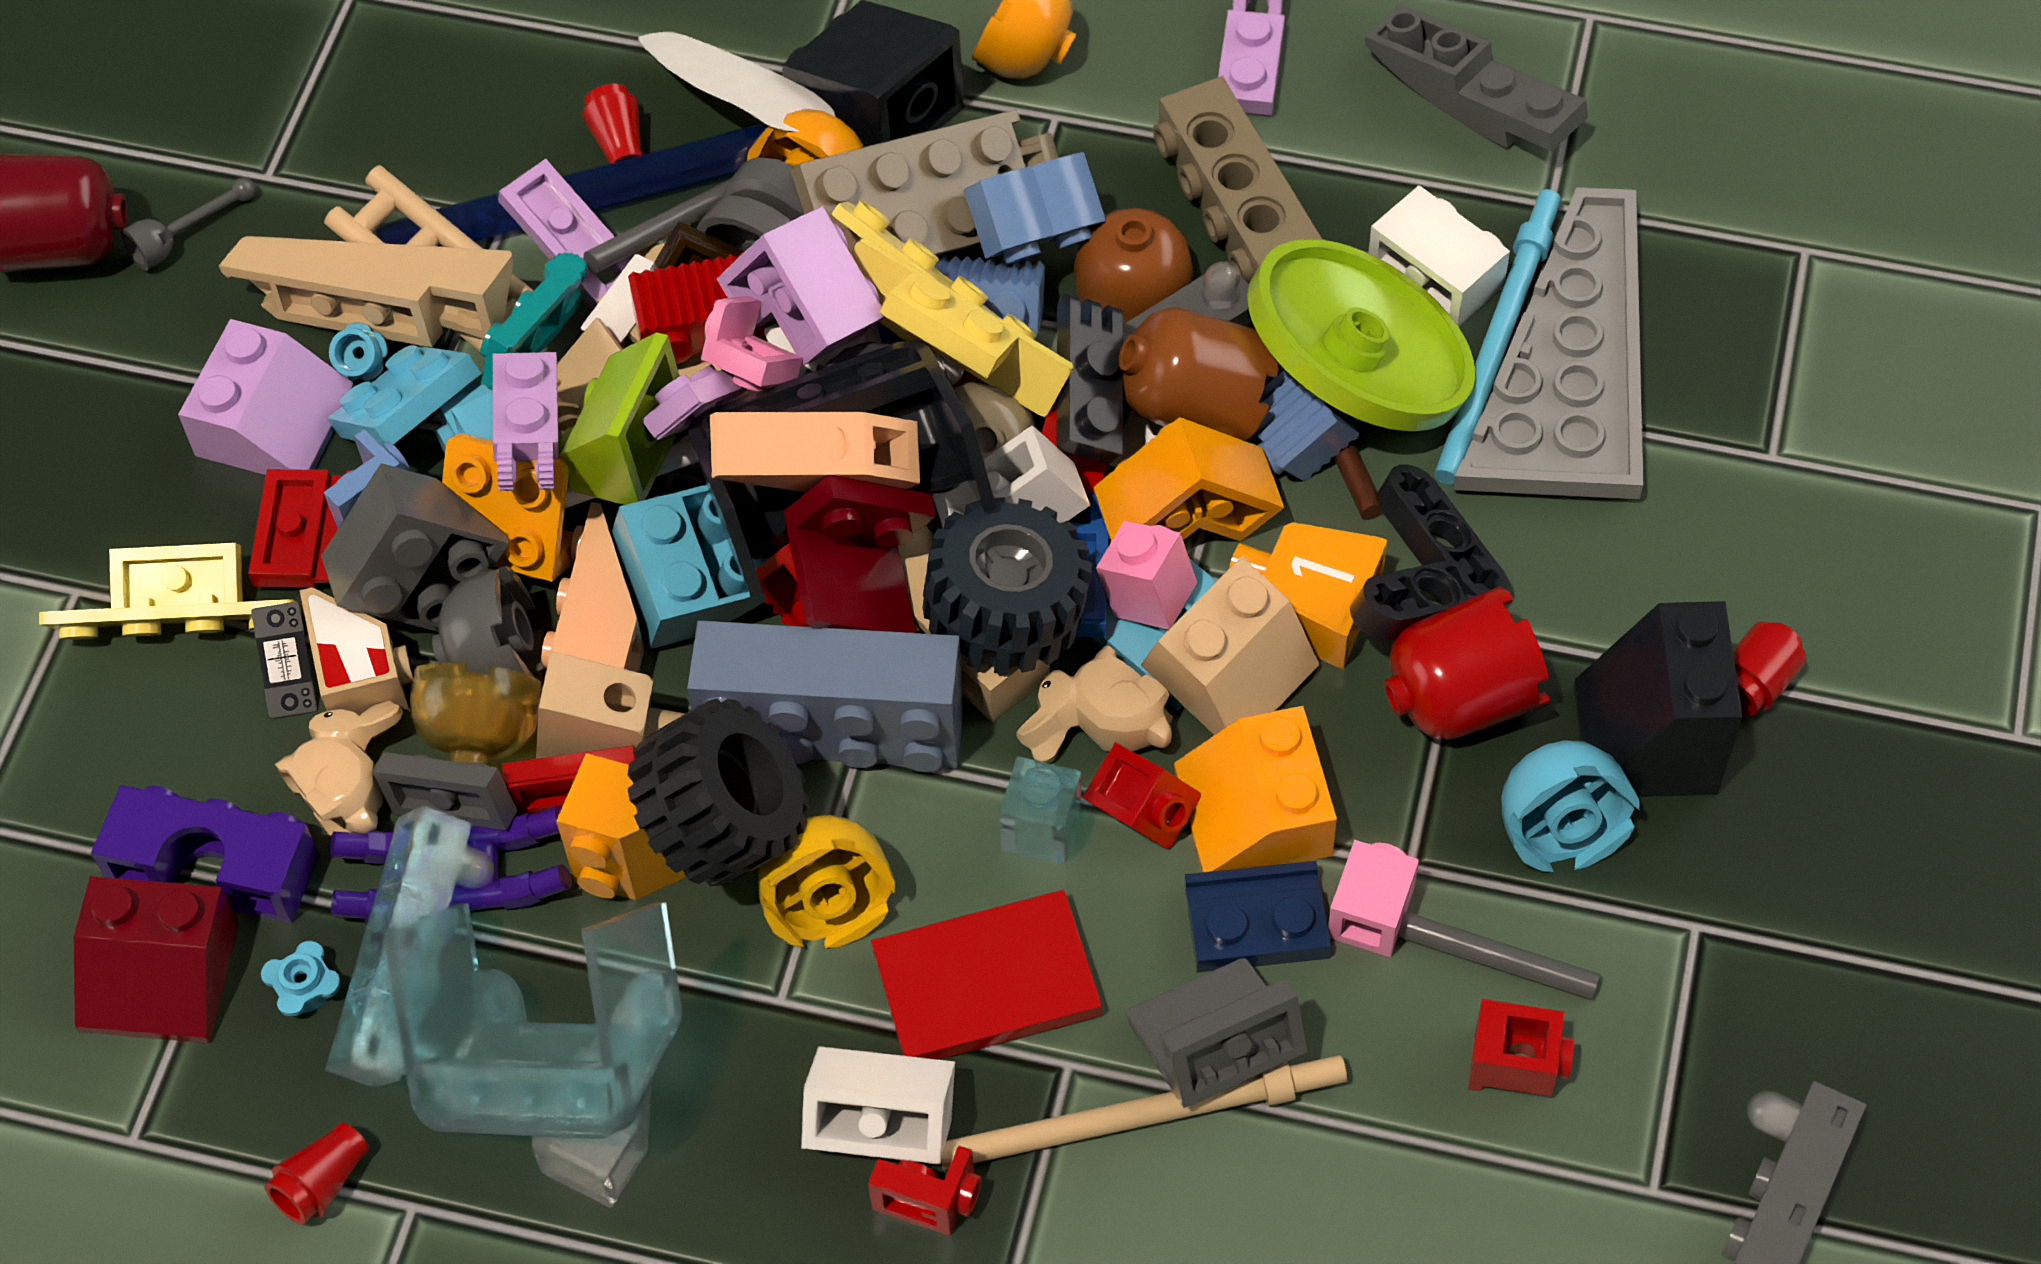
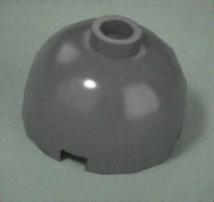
M504 566L495 570L489 569L460 582L443 602L438 621L439 634L434 635L432 639L434 654L440 667L445 672L452 670L456 678L476 694L508 697L532 691L534 688L544 684L547 669H543L541 662L545 638L544 630L542 628L532 632L525 612L536 609L520 577L510 567Z

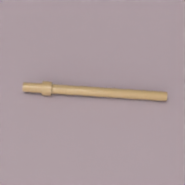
M1341 1055L1292 1066L1285 1062L1186 1108H1183L1172 1091L952 1139L945 1143L941 1164L943 1170L949 1169L959 1145L972 1149L973 1162L978 1163L1265 1100L1267 1106L1295 1100V1093L1347 1082L1346 1068Z

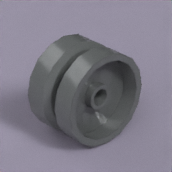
M761 157L743 162L722 194L723 198L717 199L696 229L746 251L763 234L803 216L802 205L790 171L794 166L778 159Z

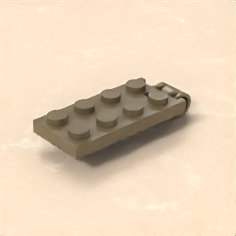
M1017 109L800 163L790 169L804 215L823 206L832 223H835L844 233L850 254L856 243L862 238L836 219L831 213L839 203L850 202L856 206L862 200L876 208L890 221L886 230L905 244L909 238H912L928 248L936 256L981 244L963 191L965 188L982 179L998 175V171L1005 173L1057 159L1059 156L1051 133L1033 136L1017 142L1012 125L1019 122L1020 117Z

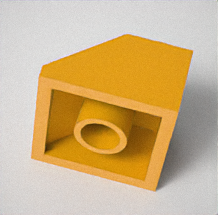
M1304 706L1239 718L1174 763L1176 777L1201 794V798L1191 813L1188 823L1202 872L1307 862L1333 856L1337 818Z
M586 753L556 820L574 883L578 884L586 892L600 898H613L615 895L638 900L686 878L683 870L675 873L666 865L665 857L660 852L655 854L647 843L650 839L645 830L639 829L634 818L637 810L635 805L629 801L627 789L633 785V782L627 775L629 765Z

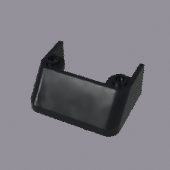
M920 341L897 342L720 405L698 415L688 427V435L732 554L751 597L763 593L752 559L768 558L778 552L782 545L787 542L789 537L784 510L802 497L805 492L712 478L710 415L715 412H866L917 421L920 484L914 487L931 493L941 494L952 491L961 483L968 481L984 512L997 508L973 422L927 344Z

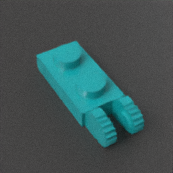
M564 251L562 254L554 255L553 260L550 259L545 264L544 280L533 292L526 290L521 294L513 308L512 314L503 324L496 322L489 328L480 348V354L485 357L481 379L482 384L493 389V354L541 352L560 332L565 322L574 314L575 309H578L582 297L581 290L578 287L581 281H584L588 268L586 266L587 262H584V258L579 257V254L575 255L572 252L566 253Z

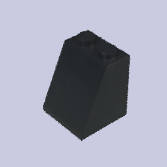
M867 0L859 1L845 14L836 16L823 32L804 47L794 50L787 61L782 64L783 77L805 87L823 99L833 109L835 117L839 118L855 132L864 147L939 129L964 108L960 30L951 24Z
M1726 601L1658 603L1575 678L1574 694L1580 741H1584L1610 754L1624 771L1638 797L1718 795L1743 717Z

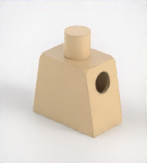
M551 651L538 710L536 759L633 745L635 750L637 745L646 740L648 735L685 713L651 708L654 680L646 674Z

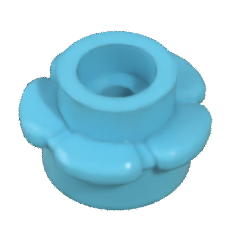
M349 324L332 339L329 346L331 364L337 372L351 382H356L360 378L364 381L373 380L384 369L382 361L383 357H386L388 353L386 340L381 333L371 331V327L368 324ZM358 347L364 350V356L360 359L355 355V350Z

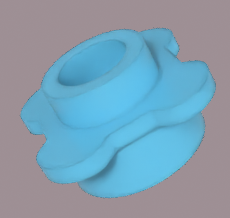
M314 941L303 942L299 944L295 953L282 960H269L263 966L261 978L265 985L275 989L279 996L277 1006L282 1014L297 1016L301 1013L314 1011L324 1005L329 997L334 996L338 992L341 984L340 978L335 971L328 970L323 962L324 950L319 943ZM297 975H307L305 981L301 983L295 982Z

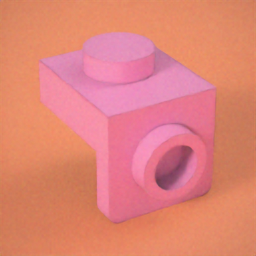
M751 296L718 299L705 324L706 339L701 360L732 373L735 384L754 391H762L770 388V385L782 384L798 378L803 357L753 336L761 307L760 300Z

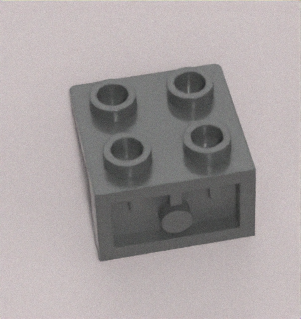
M1245 958L1238 959L1131 1007L1126 1012L1129 1025L1183 1108L1308 1052L1298 996L1286 979L1266 987L1250 962Z

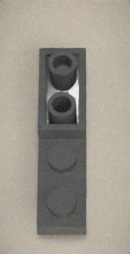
M1401 3L1364 36L1365 45L1410 88L1463 125L1506 148L1520 137L1547 150L1554 151L1588 117L1586 99L1493 60L1490 41Z

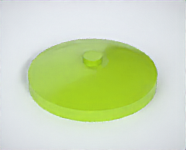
M1299 239L1280 244L1266 255L1250 281L1247 294L1248 309L1254 327L1264 345L1295 380L1336 409L1359 420L1388 429L1425 431L1437 428L1451 420L1469 397L1475 382V365L1470 347L1460 328L1430 293L1406 274L1385 261L1341 243L1318 239Z

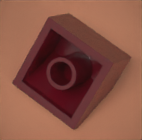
M90 876L73 936L74 1025L76 1030L81 1033L210 1043L239 925L222 888L217 886Z

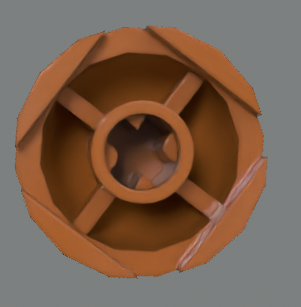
M1136 207L1115 210L1105 215V222L1092 226L1089 229L1091 238L1079 244L1074 263V283L1081 304L1084 300L1090 299L1100 302L1102 310L1107 305L1120 308L1123 312V324L1193 282V266L1187 239L1168 218L1153 210Z

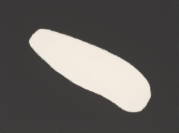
M672 32L651 33L639 36V42L664 67L693 86L740 107L771 127L799 132V130L784 124L786 114L802 109L822 110L835 116L833 109L823 99L805 87L722 49Z

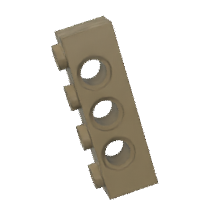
M1223 76L1159 98V124L1153 126L1154 139L1158 150L1164 158H1172L1178 168V178L1185 196L1189 200L1196 199L1203 211V221L1209 237L1215 243L1221 241L1228 253V263L1248 284H1250L1253 275L1266 255L1280 244L1299 239L1323 240Z

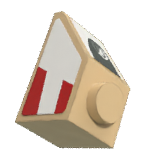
M313 587L300 590L320 694L326 710L344 709L355 712L360 716L373 705L387 701L398 704L402 711L408 710L409 706L404 685L415 682V677L406 645L394 648L385 623L365 613L338 607L333 597Z

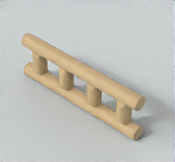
M381 165L374 167L366 177V184L375 190L377 194L354 217L340 206H337L328 213L324 221L327 227L346 242L385 244L373 232L397 208L421 228L405 245L438 247L441 244L443 247L483 249ZM513 273L511 275L508 293L509 301L506 304L504 322L512 314L513 308L521 294L526 290L534 291ZM454 330L480 352L482 338Z

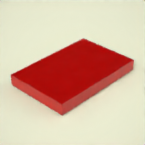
M1064 889L871 940L873 956L902 1056L940 1060L1102 1016V1005Z

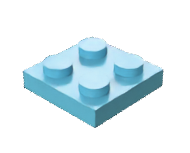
M411 345L395 353L386 362L388 370L372 383L368 381L363 382L347 391L339 401L342 407L327 419L340 438L354 440V436L365 429L381 445L386 441L395 444L482 373L469 353Z

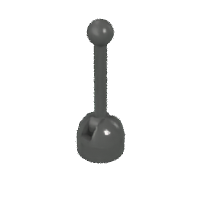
M240 178L234 182L232 190L167 226L156 219L147 218L137 221L121 230L124 245L135 263L142 270L148 271L162 263L170 255L173 246V235L236 200L248 201L252 199L256 192L255 185L247 178Z

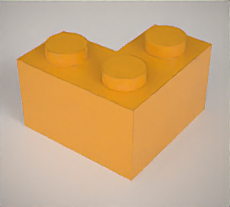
M1181 417L1173 423L1164 426L1156 437L1130 458L1121 461L1113 472L1093 487L1111 542L1124 520L1148 526L1161 525L1167 527L1172 531L1180 532L1183 540L1198 528L1241 542L1285 508L1262 447Z

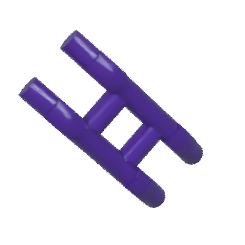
M556 806L532 815L525 813L513 818L507 831L472 825L400 833V830L390 832L368 831L367 834L333 831L330 843L331 857L361 859L364 863L376 864L404 862L405 859L406 885L419 889V891L401 897L385 890L368 889L367 892L334 890L331 898V915L336 917L364 918V921L389 923L405 921L407 917L494 907H504V909L520 908L543 901L546 896L568 890L571 887L572 881L567 867L563 864L535 873L528 871L515 876L500 877V880H498L497 848H501L502 851L521 849L539 843L542 838L559 833L556 820L562 807ZM437 832L439 833L432 856L471 852L472 884L432 888V857L430 864L428 862ZM421 838H422L423 840H422V844H421L420 851H419V854H418V858H417V861H416V865H415L414 870H412V869H413V866H414L415 859H416V855H417V852H418V848H419V845H420V841H421Z

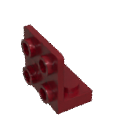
M827 475L784 510L806 624L811 628L818 629L835 628L916 633L898 546L909 542L913 538L914 533L936 517L932 494Z

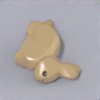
M1105 646L1096 654L1093 660L1082 665L1074 677L1061 670H1053L1045 676L1038 692V711L1018 729L1016 736L1021 744L1031 749L1034 760L1040 765H1048L1054 761L1066 733L1071 727L1081 728L1104 751H1110L1115 742L1131 751H1136L1150 745L1166 748L1172 738L1170 723L1173 716L1164 708L1169 692L1147 674L1141 676L1126 663L1116 658V651L1113 648Z
M391 701L376 704L360 716L355 712L344 709L329 710L317 714L309 722V733L312 739L301 744L293 754L285 756L275 763L286 785L294 794H301L330 838L333 831L367 834L368 831H376L378 821L376 814L383 804V792L372 772L376 765L365 752L369 741L383 734L401 719L403 711L398 704Z

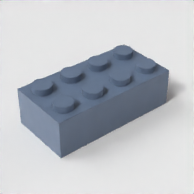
M697 621L687 687L692 709L708 700L717 698L720 702L726 699L739 701L743 709L749 706L761 714L762 720L766 724L771 722L779 730V737L785 745L789 744L796 757L793 759L796 764H803L810 760L838 761L855 768H867L875 764L904 765L920 772H931L939 768L957 769L964 708L959 636Z

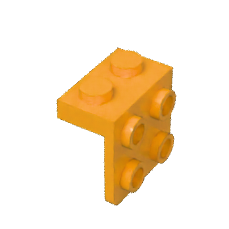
M458 433L447 441L445 448L442 483L507 535L509 545L494 567L501 568L507 566L514 572L527 577L551 582L574 564L571 558L574 532L562 530L569 476L567 463L562 458L554 459V489L540 490L539 483L536 481V459L534 461H516V482L514 483L513 491H499L497 462H494L493 441L464 433Z

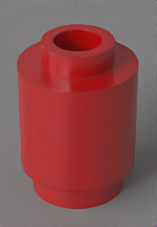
M1757 622L1733 649L1742 716L1752 717L1759 710L1769 709L1806 664V654L1802 648L1800 637L1785 624Z

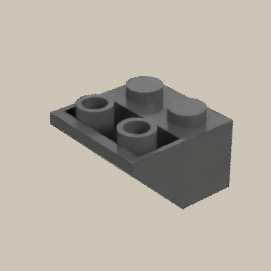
M381 463L321 557L338 607L439 632V614L447 596L460 582L477 573L489 569L492 570L509 545L506 534L438 479Z

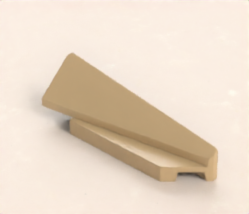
M246 236L239 240L220 263L219 268L221 273L227 278L232 276L248 279L262 290L266 296L261 306L279 320L339 331L344 330L347 325L352 323H365L371 327V331L381 333L385 339L433 347L443 334L442 326L484 339L487 331L494 323L499 322L503 324L513 269V255L508 250Z

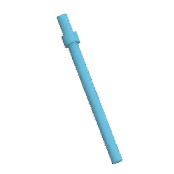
M1540 191L1529 221L1523 223L1519 228L1513 244V251L1516 256L1475 362L1474 387L1469 397L1456 413L1434 472L1435 479L1440 483L1446 485L1454 484L1455 474L1461 460H1464L1479 417L1483 414L1537 265L1546 260L1554 240L1551 228L1562 201L1561 196L1555 191Z

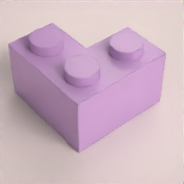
M823 206L763 234L717 278L727 298L751 296L761 301L755 329L776 319L796 355L803 357V366L858 339L885 317L879 313L881 305L875 286L861 273L848 250L844 233L835 223H832Z

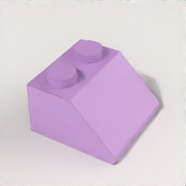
M230 319L178 416L196 457L266 475L267 469L315 470L335 431L327 418L342 407L339 403L341 397L352 389L354 384L286 333Z

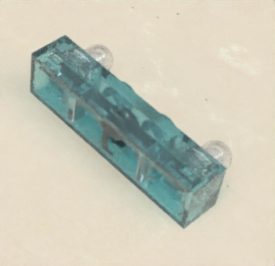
M427 806L419 807L398 817L325 1071L377 1087L399 1081L402 1075L416 1080H425L435 1075L439 1070L442 1062L439 1048L432 1041L413 1034L419 1012L427 1006L435 989L436 973L431 971L437 948L445 942L453 925L454 910L449 905L455 884L469 889H478L487 885L494 874V864L491 857L482 850L466 845L472 823Z

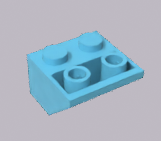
M707 485L619 507L611 538L650 649L695 638L697 621L731 622L765 602V594H759L751 597L728 544ZM769 557L752 559L755 569L768 560Z

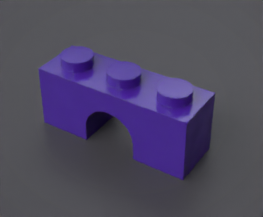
M125 785L119 786L91 851V855L104 877L175 883L181 870L197 859L204 857L221 858L223 862L215 880L218 886L222 888L233 911L293 923L319 857L307 825L292 815L283 812H270L265 816L246 812L222 799L212 798L208 799L206 803L181 798L178 794L167 788L155 785L147 786L145 789Z

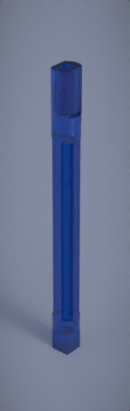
M765 123L752 125L561 177L591 211L737 172L743 162L747 161L749 149L768 125ZM499 193L435 209L474 242L522 229L499 203ZM408 217L382 223L376 229V234L385 244L405 245L421 228Z

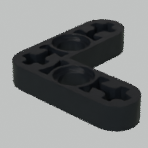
M1400 464L1393 467L1377 492V502L1381 511L1422 566L1376 575L1367 579L1351 604L1350 615L1354 623L1362 632L1379 640H1395L1403 630L1414 623L1499 586L1506 590L1510 588L1509 579L1504 570L1438 483L1419 467L1409 464ZM1431 533L1439 535L1440 537L1444 538L1454 548L1445 546L1442 543L1438 542L1431 535ZM1418 589L1434 595L1443 605L1435 604L1426 599Z

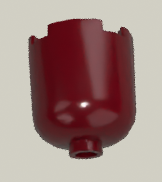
M0 153V272L84 268L95 265L109 254L114 245L116 229H124L127 226V203L124 194L114 193L111 178L99 163L91 158L76 155Z

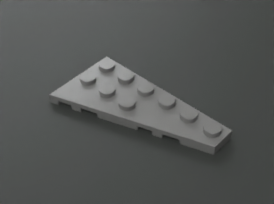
M1576 188L1555 237L1553 249L1545 268L1541 270L1526 312L1523 313L1495 379L1493 391L1483 415H1480L1467 453L1464 460H1461L1455 474L1453 490L1640 499L1643 489L1636 190Z

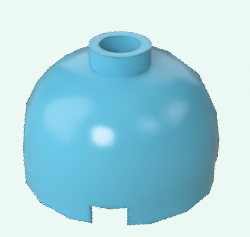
M1563 740L1546 744L1527 754L1511 769L1504 784L1501 797L1502 819L1514 849L1524 863L1540 871L1554 872L1550 864L1551 862L1576 857L1575 870L1589 867L1611 855L1630 837L1635 827L1630 818L1634 811V806L1639 810V798L1620 765L1610 754L1584 741Z

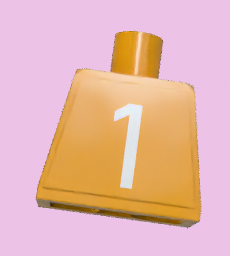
M1292 522L1283 527L1272 554L1239 543L1232 556L1229 569L1241 556L1249 561L1290 600L1315 656L1335 667L1344 669L1360 631L1350 615V606L1367 579L1383 574L1388 540L1376 536Z

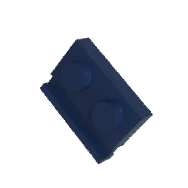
M1317 861L1185 874L1184 889L1187 897L1197 973L1214 971L1242 958L1247 959L1252 967L1330 959L1331 943L1322 890L1319 886Z

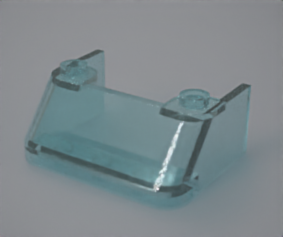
M654 902L582 929L596 1024L527 1022L524 999L520 988L513 978L501 970L479 969L468 903H458L383 929L410 1100L416 1115L424 1125L438 1132L603 1139L628 1128L634 1122L682 1017V1006L666 902Z

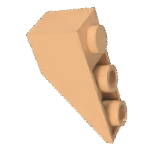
M715 412L710 415L712 478L805 493L827 475L902 489H909L920 484L917 421L866 412Z
M591 502L585 526L577 525L573 534L571 558L574 562L571 578H562L559 584L556 609L560 617L556 632L548 631L544 638L541 655L542 667L547 669L550 652L554 651L639 673L644 655V647L637 617L601 504Z

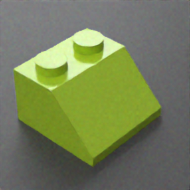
M654 333L610 355L599 378L595 377L589 382L584 395L583 410L574 428L569 427L566 429L559 445V458H562L569 467L568 482L571 491L623 505L646 500L678 433L676 432L657 440L641 420L660 405L654 396L667 384L680 377L668 335Z

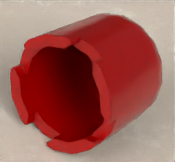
M1499 586L1418 621L1399 634L1392 644L1390 654L1392 677L1384 680L1387 699L1398 717L1407 714L1412 723L1426 735L1434 739L1446 741L1457 739L1529 714L1550 704L1549 696L1545 692L1539 694L1537 683L1549 679L1541 648L1528 619L1515 623L1505 605L1512 603L1513 596L1508 590Z

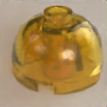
M430 663L417 666L410 693L411 719L417 734L432 750L449 755V761L469 764L479 762L488 765L489 760L508 758L524 747L536 730L542 684L539 679L522 672L495 666H489L488 674L466 672L467 663Z

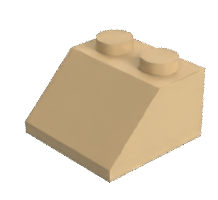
M1241 556L1157 641L1140 665L1210 732L1216 735L1239 718L1276 711L1320 664L1290 600L1249 561Z

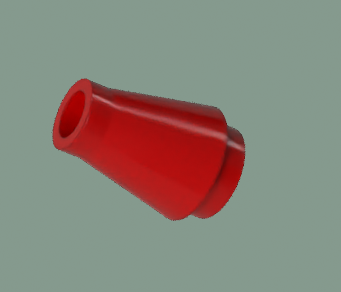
M606 84L593 89L584 99L585 108L583 109L582 117L608 159L612 172L626 174L638 170L644 164V157L641 150L637 98L629 94L627 87L621 84Z
M340 1122L326 1135L272 1168L273 1177L265 1184V1191L272 1203L287 1218L297 1224L304 1225L312 1216L321 1218L358 1162L369 1152V1147L364 1138L347 1123Z

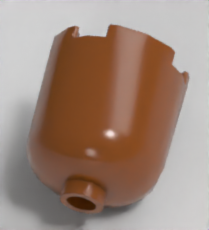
M1170 307L1150 314L1137 327L1135 332L1126 338L1119 353V366L1123 370V394L1135 413L1162 426L1173 423L1181 417L1246 441L1255 433L1267 414L1269 405L1260 402L1265 387L1266 375L1276 378L1278 373V361L1269 352L1255 329L1178 307Z

